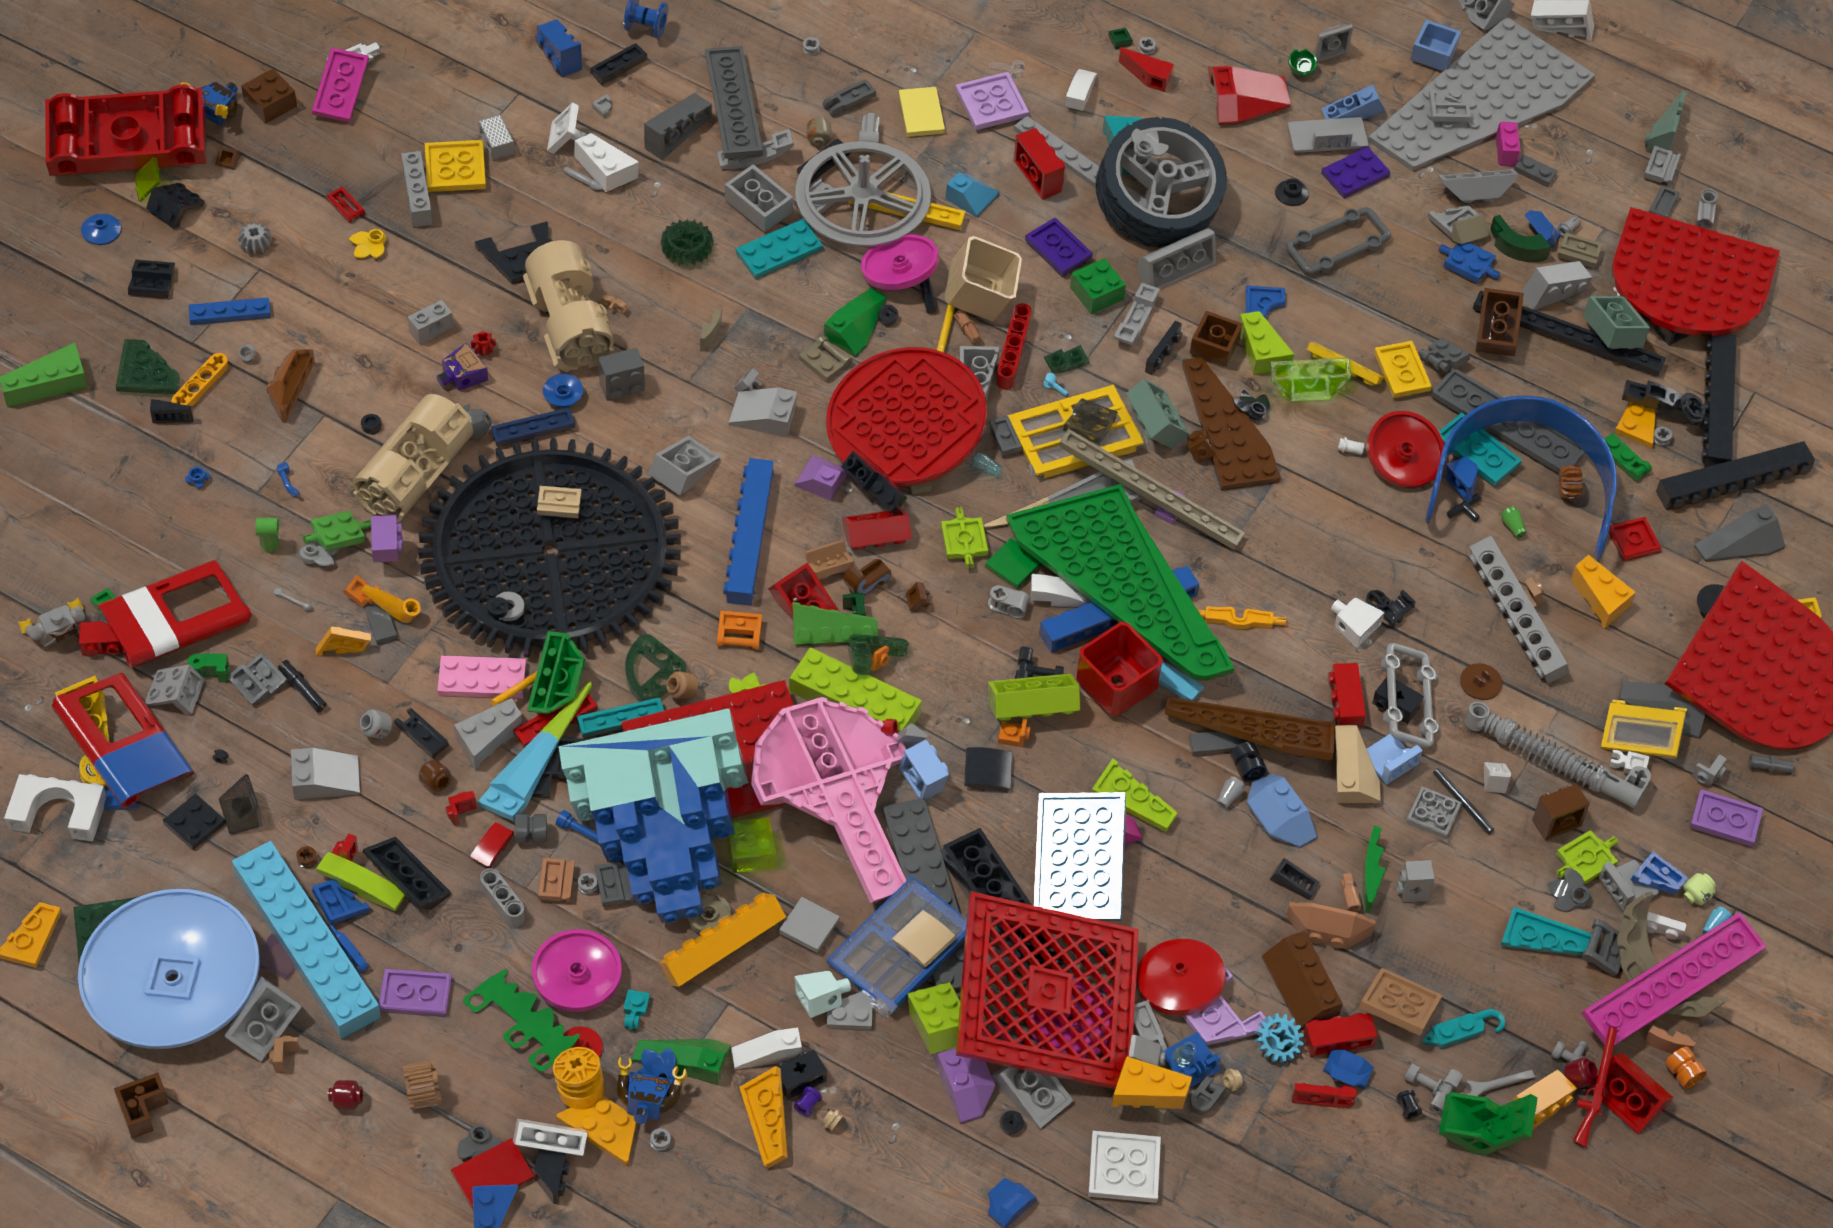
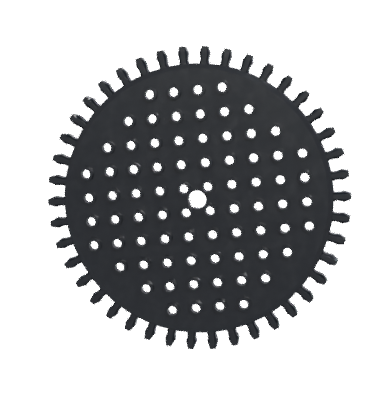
M551 438L550 450H539L537 439H532V451L523 453L519 443L515 442L513 443L514 455L505 457L503 451L498 447L495 448L497 461L491 464L483 455L478 456L479 465L482 469L475 472L465 464L463 466V473L467 479L464 482L453 475L449 477L450 485L456 489L453 494L439 488L438 498L446 501L444 506L433 502L429 503V512L437 514L439 517L438 519L423 517L422 522L424 528L435 529L434 533L419 532V543L433 544V548H418L419 559L434 558V562L420 564L421 575L434 572L437 575L424 580L425 588L429 590L441 586V591L432 594V602L435 605L446 599L450 601L448 605L442 608V614L445 618L456 611L461 614L455 620L456 629L459 630L470 621L474 624L469 631L472 640L484 630L489 633L486 639L487 647L491 648L499 637L506 640L504 643L506 654L511 652L514 643L524 644V657L529 658L532 646H542L543 651L547 632L550 628L555 629L550 630L551 632L567 633L574 644L579 643L582 653L588 654L587 640L596 638L601 648H606V637L604 634L612 631L621 641L624 639L623 630L620 627L626 622L634 630L637 631L639 629V621L634 617L637 612H640L649 619L653 617V609L646 605L647 601L650 600L661 606L664 603V596L655 592L656 588L672 590V581L661 578L662 574L678 575V566L666 564V559L681 560V550L667 549V545H681V534L666 535V531L679 529L678 518L663 521L662 517L673 514V505L671 503L661 507L657 506V503L666 498L664 489L652 495L648 492L655 487L653 476L640 483L637 480L642 476V467L640 465L628 473L624 470L628 465V457L623 456L615 465L609 462L611 460V449L609 448L604 451L601 458L593 456L594 443L588 444L585 453L575 452L576 443L574 439L570 440L568 450H558L556 438ZM540 486L581 489L578 518L537 515V512L532 513L531 511H537ZM553 545L555 549H558V553L556 555L555 553H547V556H545L543 550L546 546ZM503 592H514L522 598L528 597V599H523V614L514 621H503L491 617L487 611L489 600ZM508 603L509 610L514 608V605Z

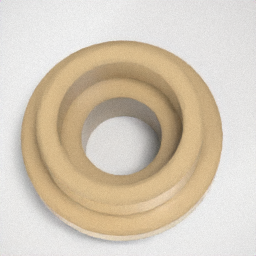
M1227 1069L1223 1076L1224 1086L1232 1092L1238 1090L1243 1083L1240 1072Z
M838 1109L835 1112L830 1110L822 1120L826 1123L823 1126L825 1129L829 1128L832 1131L843 1117L839 1114Z

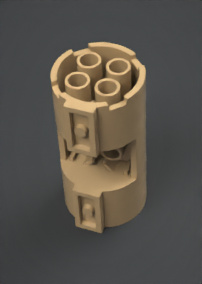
M558 240L541 245L528 256L525 262L527 273L523 275L533 306L544 312L549 311L550 317L546 323L548 333L544 335L553 364L558 369L568 373L570 370H578V367L588 365L591 368L599 365L598 357L612 354L615 341L608 324L606 308L602 304L590 301L587 297L593 289L591 265L584 258L579 245L571 241Z
M436 394L424 396L352 481L351 485L355 488L353 494L357 501L373 516H378V514L380 516L396 515L397 523L400 522L473 434V427L470 422L472 417L458 403L454 404L445 397Z

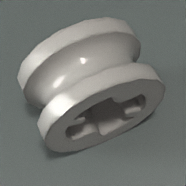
M815 37L806 38L803 41V51L808 55H816L820 51L819 40Z
M1150 37L1141 38L1138 46L1139 52L1144 55L1152 54L1156 45L1154 39Z
M1662 426L1656 428L1653 442L1660 447L1669 445L1672 438L1671 430Z
M584 873L578 878V890L580 893L592 895L597 891L598 882L596 876L592 873ZM588 881L591 886L587 887L584 882Z
M662 1128L655 1129L650 1137L651 1147L656 1151L666 1150L670 1145V1133ZM660 1136H663L664 1141H662L661 1144H658L657 1139Z

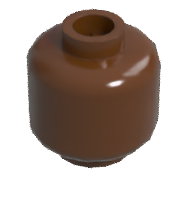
M431 760L421 767L419 781L430 791L439 792L446 789L450 784L451 772L439 761Z

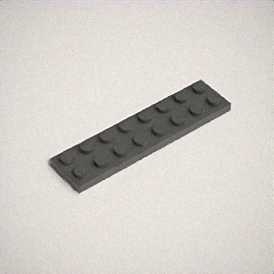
M743 46L705 49L724 159L763 156Z
M1455 368L1450 370L1431 393V397L1459 414L1463 413L1464 415L1487 402L1504 398ZM1517 421L1498 423L1484 428L1557 473L1560 472L1562 466H1575L1586 454L1570 438L1542 424Z

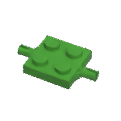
M350 511L312 519L311 528L314 533L303 535V541L305 544L317 541L323 546L325 551L364 543L365 535L362 530L371 528V520L358 522Z

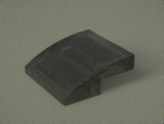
M1081 398L1073 408L1072 415L1065 422L1063 431L1067 432L1070 429L1085 439L1100 445L1112 427L1118 412Z

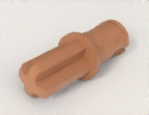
M964 310L956 311L954 318L959 323L960 330L966 333L972 343L980 341V333L975 328L974 321L969 319Z

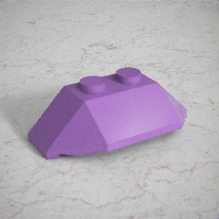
M956 1048L931 1054L960 1124L981 1118L995 1089V1083L986 1062L956 1056Z

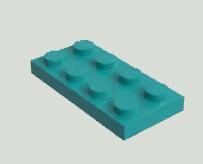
M801 219L737 247L736 254L756 280L822 251L823 244L804 219Z
M1463 413L1459 414L1439 431L1444 444L1452 429L1465 416ZM1483 429L1466 437L1451 452L1459 459L1468 456L1472 462L1477 464L1478 474L1494 487L1522 463V459Z

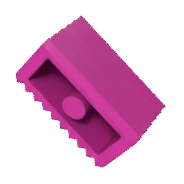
M1500 122L1495 137L1498 164L1500 166H1515L1518 163L1521 152L1518 124L1516 122Z

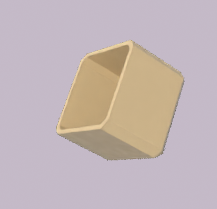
M976 236L969 237L951 260L945 294L947 304L992 322L998 320L1016 298L1022 258L1018 253Z

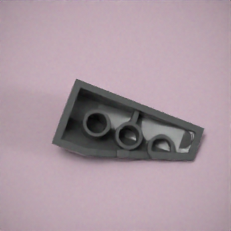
M1767 504L1749 511L1694 545V548L1705 562L1727 560L1735 556L1747 558L1749 555L1755 554L1767 556L1785 547L1778 518Z
M1623 682L1619 700L1625 701L1627 705L1674 710V707L1687 708L1682 735L1699 738L1705 717L1703 711L1665 684Z

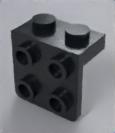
M175 183L152 188L146 209L171 227L177 228L180 226L184 210L204 206L205 201L198 194L188 190L184 184Z

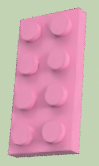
M441 656L438 696L495 698L525 679L526 659ZM524 690L511 698L523 699Z

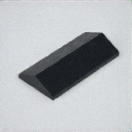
M396 836L364 848L362 851L418 909L432 910L452 893Z

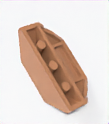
M1289 902L1286 917L1298 933L1305 931L1311 943L1326 944L1337 949H1348L1372 936L1376 922L1356 912L1304 902Z

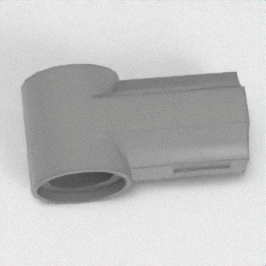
M868 113L863 116L859 141L879 142V117L875 113Z
M1705 189L1701 192L1697 204L1696 225L1701 228L1713 227L1715 207L1718 199L1716 191Z

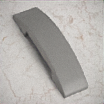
M787 129L772 134L773 140L761 143L763 156L724 159L723 150L717 152L721 169L747 168L753 164L756 166L779 157L794 146L791 130Z
M1141 283L1135 294L1134 302L1123 323H1120L1114 339L1130 345L1135 343L1154 307L1160 291L1159 288Z

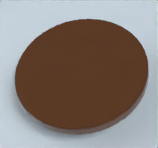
M1476 663L1469 665L1463 670L1460 677V685L1463 691L1470 697L1478 700H1488L1500 692L1502 678L1493 667Z

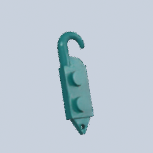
M1486 1009L1474 1014L1470 1013L1431 1026L1430 1032L1423 1039L1422 1044L1438 1046L1441 1049L1480 1036L1484 1030L1483 1020L1491 1017L1499 1020L1500 1025L1495 1029V1032H1499L1505 1027V1017L1498 1010Z

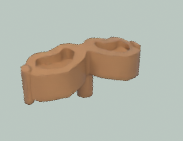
M607 294L602 295L598 300V303L608 307L609 310H612L614 307L622 314L628 309L625 302Z

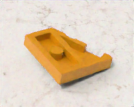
M331 626L316 647V655L323 656V651L336 650V654L363 652L371 641V634Z

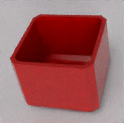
M1120 622L1080 648L1076 680L1109 715L1118 716L1158 689L1162 657L1129 623ZM1112 680H1121L1122 684L1115 685L1112 683Z

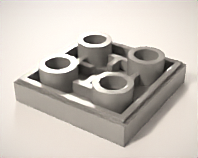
M1422 786L1406 823L1446 839L1462 802Z
M801 897L779 929V934L818 953L839 922L840 916Z

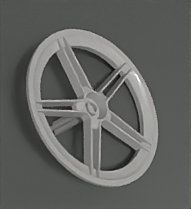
M858 141L829 147L810 159L798 176L795 197L802 217L819 234L845 245L870 247L897 241L915 230L928 212L931 189L925 172L915 160L904 152L880 143ZM850 152H873L888 156L892 160L869 177V155H860L858 173L844 154ZM837 156L840 157V159L843 161V163L850 170L854 177L850 176V174L847 172V170L845 169V167L843 166V164ZM830 159L835 162L850 186L809 192L813 175L820 166ZM905 167L915 181L917 199L914 204L881 191L878 188ZM854 201L852 229L842 228L831 223L816 210L814 205ZM870 203H875L907 215L898 223L887 228L863 231L867 206ZM859 206L863 207L859 231H856L855 228L857 220V211Z

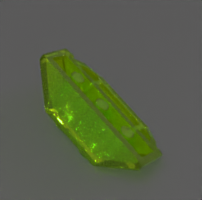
M1350 358L1270 362L1271 382L1290 401L1331 399L1351 378Z

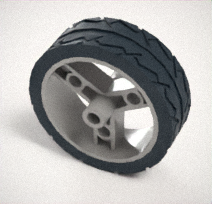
M1159 117L1144 118L1133 122V125H1127L1119 131L1111 141V144H1109L1096 175L1095 188L1099 206L1114 228L1129 239L1131 237L1135 242L1159 248L1161 246L1166 247L1206 229L1219 209L1227 189V171L1224 160L1217 147L1215 148L1214 143L1195 127H1191L1180 120L1162 117V119ZM1136 128L1143 134L1157 131L1159 143L1169 146L1166 153L1176 156L1185 164L1176 165L1171 160H1163L1159 163L1151 156L1148 158L1137 156L1133 149L1132 132ZM1120 165L1147 187L1145 192L1146 207L1137 203L1127 192L1120 176ZM1201 187L1202 203L1197 208L1179 215H1167L1170 193Z

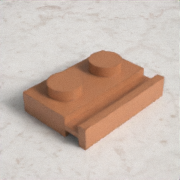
M543 858L538 893L539 900L571 901L575 860L565 861V859Z

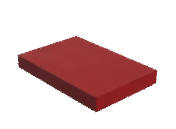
M513 1138L451 1169L454 1179L472 1210L473 1186L518 1184L519 1187L534 1179L531 1169L517 1145L514 1144Z

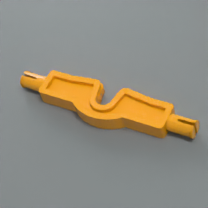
M1207 606L1206 610H1198L1202 618H1205L1206 623L1225 624L1230 628L1238 630L1251 627L1271 629L1273 625L1286 626V617H1273V612L1246 609L1244 610L1243 618H1237L1233 607Z

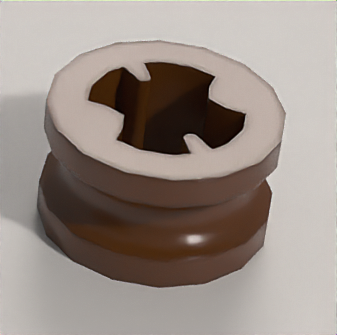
M305 846L297 851V862L300 867L308 869L316 864L317 856L314 848ZM304 855H309V860H304Z

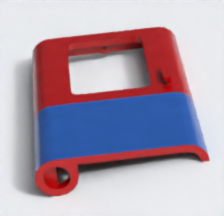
M124 673L113 675L65 695L60 694L53 699L52 709L123 808L134 804L143 792L186 774H190V776L194 774L193 769ZM110 687L114 688L143 731L117 742L109 743L81 705L79 699Z

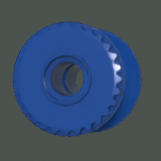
M629 0L624 14V29L630 31L635 22L653 27V37L660 38L668 18V4L662 2L658 10L640 6L639 0Z

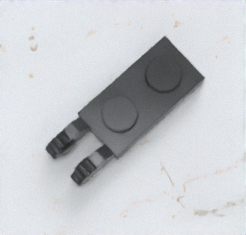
M864 79L834 93L833 96L822 102V106L825 109L830 108L829 114L834 117L841 114L843 110L845 111L875 97L876 90Z

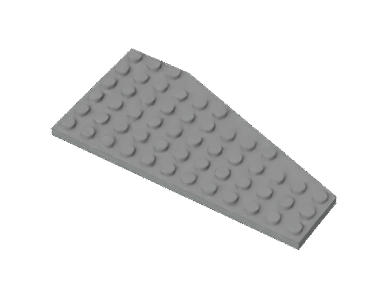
M1506 16L1369 136L1368 142L1411 171H1415L1432 164L1438 158L1455 151H1463L1482 143L1488 137L1496 135L1500 122H1516L1518 127L1543 114L1553 110H1561L1594 80L1595 74ZM1430 89L1436 90L1435 94L1446 97V95H1450L1455 99L1468 102L1471 114L1470 122H1432L1429 101Z

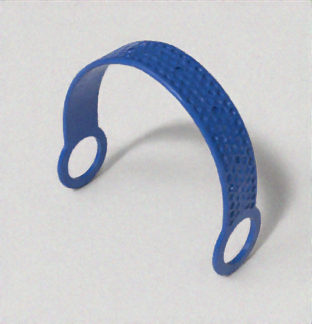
M1539 396L1500 398L1480 405L1466 414L1452 429L1444 444L1425 523H1430L1444 465L1451 452L1462 440L1490 425L1517 421L1534 422L1550 427L1574 441L1590 457L1600 474L1605 493V508L1594 559L1600 562L1613 513L1617 488V472L1610 448L1599 431L1586 418L1568 406Z

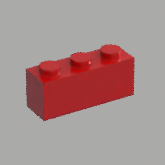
M1358 663L1333 664L1331 672H1328V684H1332L1330 700L1335 705L1333 707V719L1337 720V726L1357 725L1358 728L1363 727L1366 714Z
M1355 1013L1348 1017L1335 1016L1323 1021L1312 1020L1306 1023L1303 1033L1310 1057L1327 1055L1332 1050L1352 1051L1375 1047L1378 1037L1372 1016L1369 1013Z

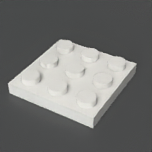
M1093 1131L1088 1196L1157 1203L1161 1137Z

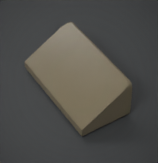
M1483 214L1453 222L1452 241L1459 244H1465L1489 236V230Z

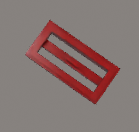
M343 187L326 195L327 201L348 223H351L353 218L355 220L358 219L359 215H365V210ZM339 194H341L356 209V211H354L348 205V203L341 198Z

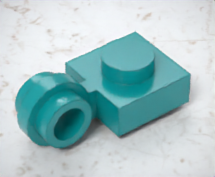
M628 989L623 1013H627L624 1027H627L628 1030L638 1029L640 1016L646 1017L650 993Z

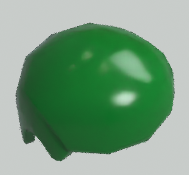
M1306 48L1304 50L1294 49L1289 55L1288 64L1294 75L1306 77L1312 75L1317 69V58L1314 53Z

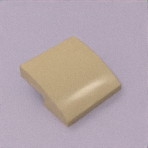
M924 910L892 938L896 946L908 952L911 959L924 967L928 966L957 939L945 925Z

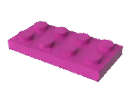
M331 47L312 108V115L350 123L369 61L368 55Z

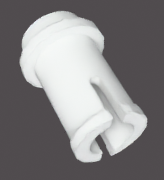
M1344 437V439L1340 438L1338 450L1341 453L1345 451L1362 455L1364 449L1363 442L1347 440V437Z

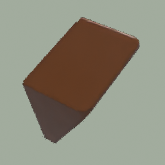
M220 146L215 165L235 169L241 157V152Z

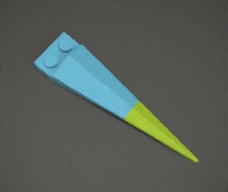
M591 681L576 695V699L568 703L490 783L489 789L478 800L479 807L515 822V815L521 814L527 807L560 739L591 690Z

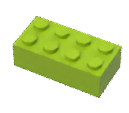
M1072 674L988 682L989 706L996 719L999 718V720H1010L1012 717L1018 716L1021 718H1031L1032 715L1038 714L1051 716L1053 713L1058 712L1072 714L1074 711L1080 710L1079 685Z

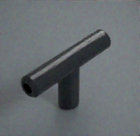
M1476 493L1473 495L1471 502L1463 501L1447 511V516L1453 518L1464 511L1474 522L1478 521L1480 516L1471 506L1479 502L1481 496Z

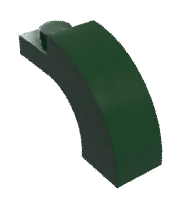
M1501 215L1493 217L1490 230L1492 235L1496 237L1494 246L1501 253L1523 262H1539L1548 259L1551 246L1541 233L1534 236H1523L1514 232Z

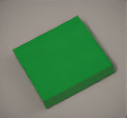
M1010 538L985 563V568L1018 589L1042 563L1017 545L1014 539Z

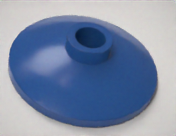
M95 214L83 222L81 233L83 238L91 244L106 245L119 237L121 225L119 220L112 215Z
M569 374L554 375L543 386L544 398L548 403L557 407L572 406L583 395L582 383L578 378Z

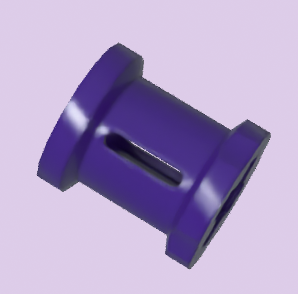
M807 1086L803 1090L804 1094L800 1100L794 1103V1109L799 1114L810 1117L812 1114L811 1110L817 1102L822 1100V1095L814 1088Z

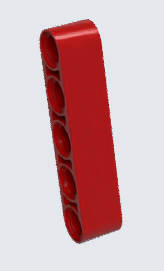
M1019 303L1014 307L998 366L997 385L1003 390L1011 389L1016 380L1031 320V307L1026 303Z

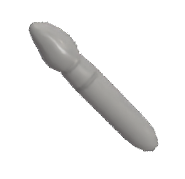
M563 168L567 175L590 186L593 190L600 191L603 189L597 181L572 168Z

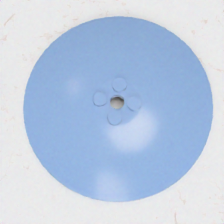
M169 889L152 892L120 906L107 916L92 933L84 947L79 963L78 984L80 995L93 1021L103 1031L121 1042L148 1049H168L189 1045L216 1033L242 1010L253 992L258 979L260 966L259 948L255 934L246 918L225 900L206 892L191 889ZM171 974L178 975V978L174 981L167 980Z

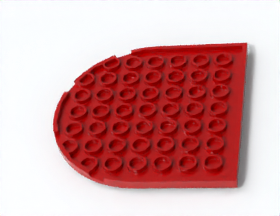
M1630 207L1614 255L1612 276L1614 277L1615 288L1619 295L1624 296L1638 314L1642 313L1651 318L1653 324L1674 332L1698 336L1699 333H1710L1711 336L1725 335L1745 328L1749 325V322L1760 315L1767 299L1780 250Z
M1741 561L1664 684L1733 734L1751 744H1760L1771 747V750L1781 751L1802 749L1820 741L1833 731V631L1812 610Z

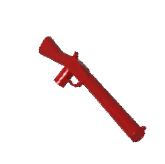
M1608 1028L1595 1088L1588 1090L1585 1100L1578 1099L1577 1107L1589 1111L1579 1127L1573 1142L1584 1148H1587L1591 1125L1597 1113L1602 1115L1600 1106L1616 1034L1619 1032L1615 1028ZM1594 1090L1592 1102L1587 1101L1589 1091Z

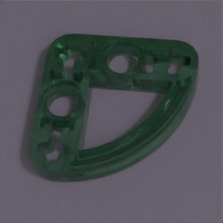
M650 634L641 635L630 647L625 661L627 685L639 702L661 698L668 692L666 685H659L657 683L658 679L665 678L668 680L674 672H687L686 662ZM661 653L666 654L668 656L665 660H659L656 658V656ZM639 654L643 655L660 669L642 686H640L634 674V666ZM673 666H674L675 668L681 667V670L676 669V670L674 671V670H673ZM652 692V696H644V693L650 694Z

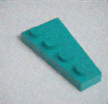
M1513 907L1500 946L1582 956L1584 950L1588 947L1592 933Z

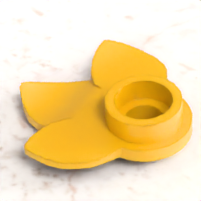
M372 229L369 233L360 231L349 237V241L357 245L354 257L364 259L371 255L375 259L379 258L385 250V234L379 229Z

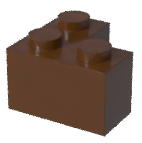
M158 1072L114 1088L131 1139L154 1131L148 1111L168 1104L166 1092Z

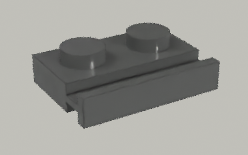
M624 860L622 863L612 862L595 865L602 907L624 904L626 901L634 902L629 873Z

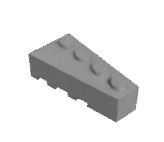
M960 346L959 360L978 378L987 402L998 364L1000 347Z

